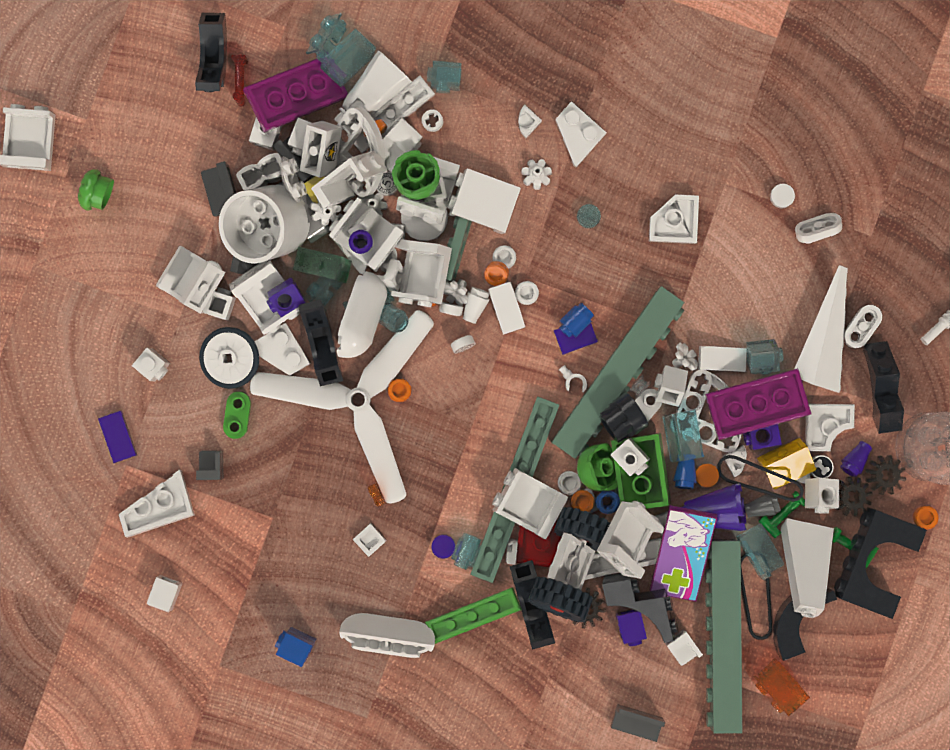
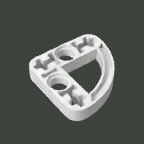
M363 107L348 109L337 124V126L342 127L348 133V141L344 142L340 139L336 168L353 157L348 151L362 131L365 132L370 152L376 150L377 154L383 158L385 165L384 143L374 119ZM354 114H358L357 119L359 122L352 124L356 119ZM354 172L345 180L356 195L365 197L376 191L383 174L360 181ZM363 181L366 182L365 190L362 188L364 186Z
M697 370L690 376L684 396L672 422L673 429L680 435L722 452H733L739 445L741 434L731 437L730 440L734 442L732 446L724 448V443L716 440V445L712 444L716 438L714 424L698 418L706 400L705 394L709 392L711 385L717 391L728 388V386L711 372ZM704 374V379L707 380V383L702 384L699 391H703V395L701 396L697 392H690L691 387L696 389L698 385L695 377ZM691 395L696 396L699 400V404L695 409H690L686 406V399ZM682 408L687 412L695 413L694 418L688 416L687 423L690 426L689 428H684L683 431L680 430V425L677 424L678 420H683L686 415L681 413ZM703 426H708L712 430V436L708 440H703L699 436V430Z

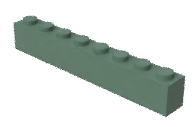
M662 286L657 289L551 443L574 459L589 447L586 443L590 437L593 436L595 438L603 428L600 425V413L608 408L613 400L629 391L630 387L627 384L632 378L636 380L644 369L641 364L646 358L650 360L657 350L654 347L659 339L663 341L669 334L671 329L668 326L673 319L677 321L684 312V309L681 307L685 302Z
M712 539L707 557L709 559V569H705V583H709V593H705V606L709 607V617L705 618L706 631H709V640H706L705 649L706 655H710V664H706V678L710 679V688H706V701L710 703V712L706 713V724L713 733H742L741 542L737 539Z

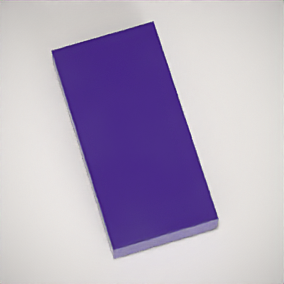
M122 411L98 418L113 463L137 456Z

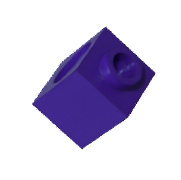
M292 277L267 292L269 300L266 302L273 313L278 312L280 317L299 307L298 305L306 303L303 294ZM282 294L291 296L290 300L286 303L279 302L278 298Z
M778 424L761 428L767 434L766 440L761 443L756 439V432L760 429L743 433L745 445H749L751 450L782 445Z
M631 609L615 613L623 644L628 643V646H636L642 644V640L647 639L641 612Z

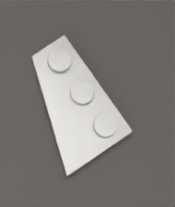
M178 470L171 478L156 486V489L145 497H141L119 514L125 537L128 538L195 515L182 470Z

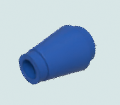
M680 454L673 479L675 488L694 489V484L697 483L694 455Z
M602 491L596 498V506L604 514H612L619 508L620 499L613 491ZM604 497H610L611 502L609 505H603Z

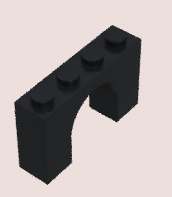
M867 507V510L861 515L860 528L858 533L852 538L851 551L849 556H846L843 561V571L841 577L835 582L834 591L839 599L893 619L901 597L880 589L871 583L866 573L867 558L875 547L888 542L919 552L927 530Z

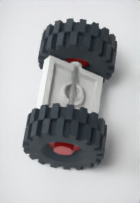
M563 507L554 528V533L561 536L557 552L550 565L547 578L536 577L528 602L539 609H543V611L561 616L564 619L581 623L585 622L593 597L586 592H582L581 589L595 551L597 552L611 522H608L605 518H600L596 514H590L588 511Z

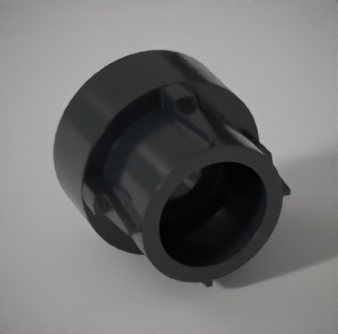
M626 392L613 400L609 407L602 411L599 416L607 432L618 443L627 437L631 438L649 426L640 407Z

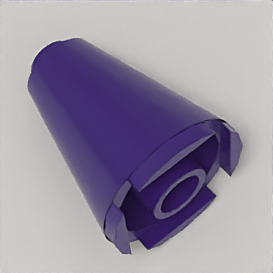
M740 483L685 501L684 507H681L717 514L715 525L717 529L747 530L745 526L744 498L740 494L742 491Z

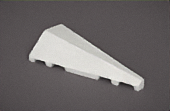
M841 265L838 266L794 368L799 369L801 380L838 393L841 391L848 268Z

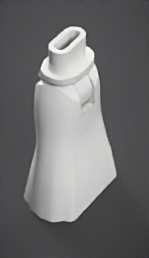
M378 50L359 80L346 96L342 105L343 108L340 107L339 110L341 112L334 120L339 123L345 112L355 107H363L372 116L411 84L412 81ZM354 114L356 119L352 124L359 122L357 119L358 114Z

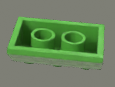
M661 433L631 437L650 458L646 462L649 467L639 476L636 473L629 476L614 460L620 504L622 501L631 503L638 501L646 507L645 509L669 506L671 498ZM628 438L619 443L611 440L612 451L614 452Z

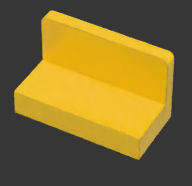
M800 438L757 457L760 466L794 480L816 470L810 451ZM766 472L771 487L774 490L791 483Z

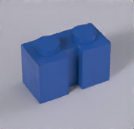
M290 627L287 632L283 630L282 634H280L275 644V647L278 648L276 655L302 667L315 644L316 638Z

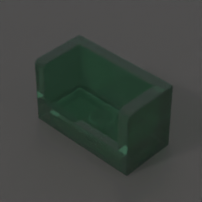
M298 247L293 270L346 284L352 261L342 256Z

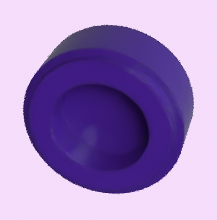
M446 534L438 535L432 542V552L438 558L445 559L450 557L455 551L453 538Z

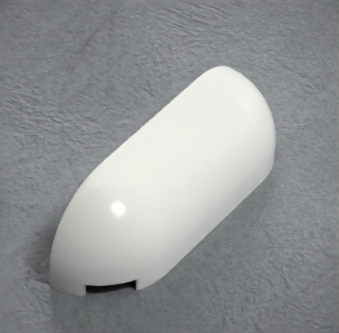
M364 271L363 276L358 275L338 332V336H342L340 347L337 348L338 357L352 358L361 355L372 343L387 298L385 284L372 272Z
M368 613L351 615L343 621L339 631L341 639L345 638L348 642L352 643L351 647L354 649L402 657L418 658L421 653L431 652L435 645V635L426 624L415 620Z

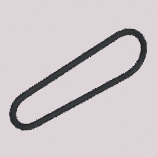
M724 456L717 464L719 476L728 483H740L741 487L792 502L798 501L803 496L804 489L798 481L738 456ZM726 459H736L796 484L800 489V494L796 498H790L730 480L722 474L721 464Z
M750 551L741 556V565L744 558L749 555L761 557L765 564L769 631L765 636H757L753 632L742 569L741 589L750 634L757 640H764L772 633L768 562L763 554Z

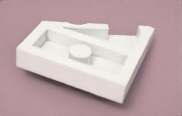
M570 102L555 119L574 167H577L607 133L573 102Z

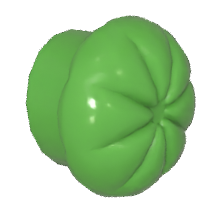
M98 169L88 171L82 178L81 186L79 187L78 201L80 206L86 211L91 210L92 207L103 210L111 196L114 179L102 176Z

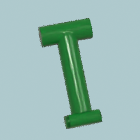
M795 491L792 495L796 498L799 496V493ZM802 497L798 501H790L771 519L767 516H762L758 522L776 538L781 534L777 526L799 505L804 507L805 499Z
M834 527L832 544L838 542L851 551L852 540L841 534L840 528ZM875 547L870 552L866 561V569L879 548Z

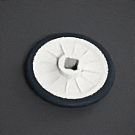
M234 327L219 328L210 333L202 343L199 354L200 366L205 376L213 384L227 389L238 388L247 384L256 374L259 366V351L254 340L246 332ZM226 354L232 355V362H227Z

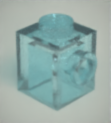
M433 61V67H428L427 81L431 82V88L436 89L437 93L443 94L450 93V90L460 91L462 63Z
M775 339L746 342L747 365L751 374H770L780 371V362H783V350L778 348Z

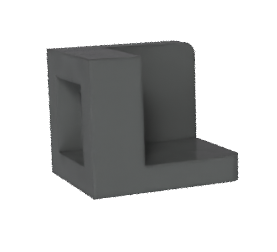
M223 450L200 451L199 470H196V480L224 479Z

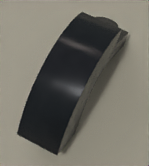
M202 12L198 24L200 64L195 87L196 91L211 93L220 91L225 83L227 65L225 13Z
M322 299L298 305L308 336L314 369L320 387L343 381L332 328Z
M533 560L509 566L532 650L555 644L547 612L528 602L537 577Z
M830 588L826 591L825 604L837 600L834 590ZM792 595L780 606L773 624L774 644L779 658L783 661L806 653L799 634L800 623L804 616L794 611Z

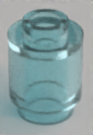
M385 301L378 323L391 332H402L407 327L409 321L406 313L394 304Z
M463 533V536L459 537L451 559L455 560L454 565L467 570L468 566L473 567L481 548V539L468 533Z

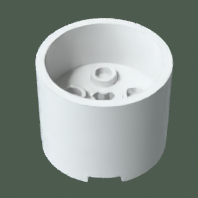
M278 184L238 192L231 196L222 207L219 216L221 239L233 256L247 263H261L292 253L301 247L309 232L310 223L308 222L304 207L305 202L303 199L301 202H297L289 194L285 186Z

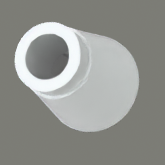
M472 287L471 291L467 293L468 301L465 304L463 319L476 324L477 319H479L490 300L488 299L490 293Z

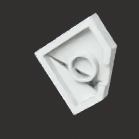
M675 194L650 217L649 242L696 244L699 196Z

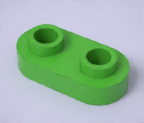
M234 392L227 399L223 430L232 439L241 438L248 431L251 399L244 392ZM237 399L242 401L240 408H236L234 405ZM234 422L239 425V429L236 432L231 429V425Z

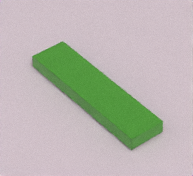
M512 587L425 623L433 631L435 644L522 609Z

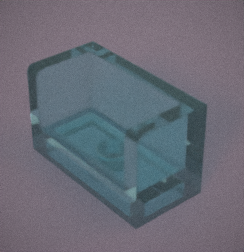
M355 28L323 58L321 69L342 87L373 58L376 47Z

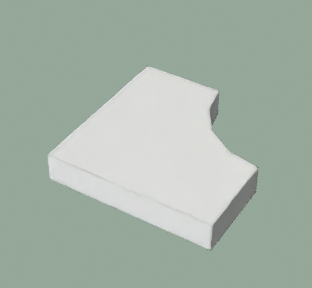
M809 404L811 415L805 416V444L809 451H830L832 442L839 433L846 429L854 428L855 404Z

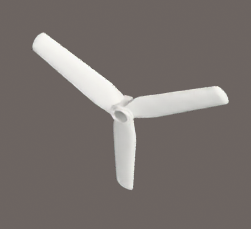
M416 310L365 367L357 388L352 390L338 382L320 387L318 379L256 372L250 382V391L253 395L327 410L344 407L352 409L354 411L355 432L385 502H399L406 497V491L382 419L370 406L372 397L387 389L434 326V322L425 312ZM361 393L364 395L365 402L362 406L358 407L353 404L352 398L354 394Z

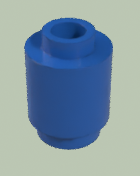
M580 303L578 306L574 305L559 321L561 323L559 329L567 337L573 335L576 338L592 322L591 319L594 317V314L583 303Z

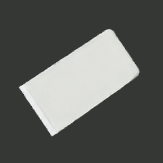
M511 282L488 289L503 335L525 328Z
M699 346L698 370L746 372L747 348Z

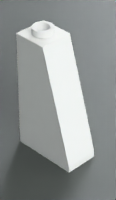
M787 518L781 525V536L794 611L801 613L804 617L814 618L819 616L825 608L834 528Z

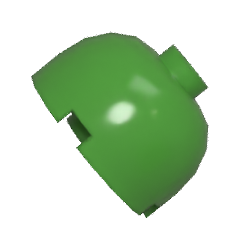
M419 150L405 152L397 158L392 169L394 185L401 195L409 199L420 200L427 198L439 186L440 169L437 160L431 154L420 153Z
M607 443L586 448L580 454L577 461V473L580 481L587 488L594 491H610L617 487L614 458L611 456L613 451Z

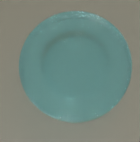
M592 204L583 205L577 212V221L583 228L590 229L595 227L601 218L599 209Z

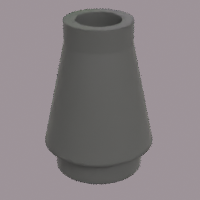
M768 494L744 504L748 518L776 515L777 512L781 511L778 498Z

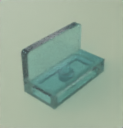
M696 410L664 415L663 423L670 461L679 462L704 457Z
M758 524L736 537L741 542L744 552L760 579H767L772 576L771 572L784 565L781 556L762 524Z

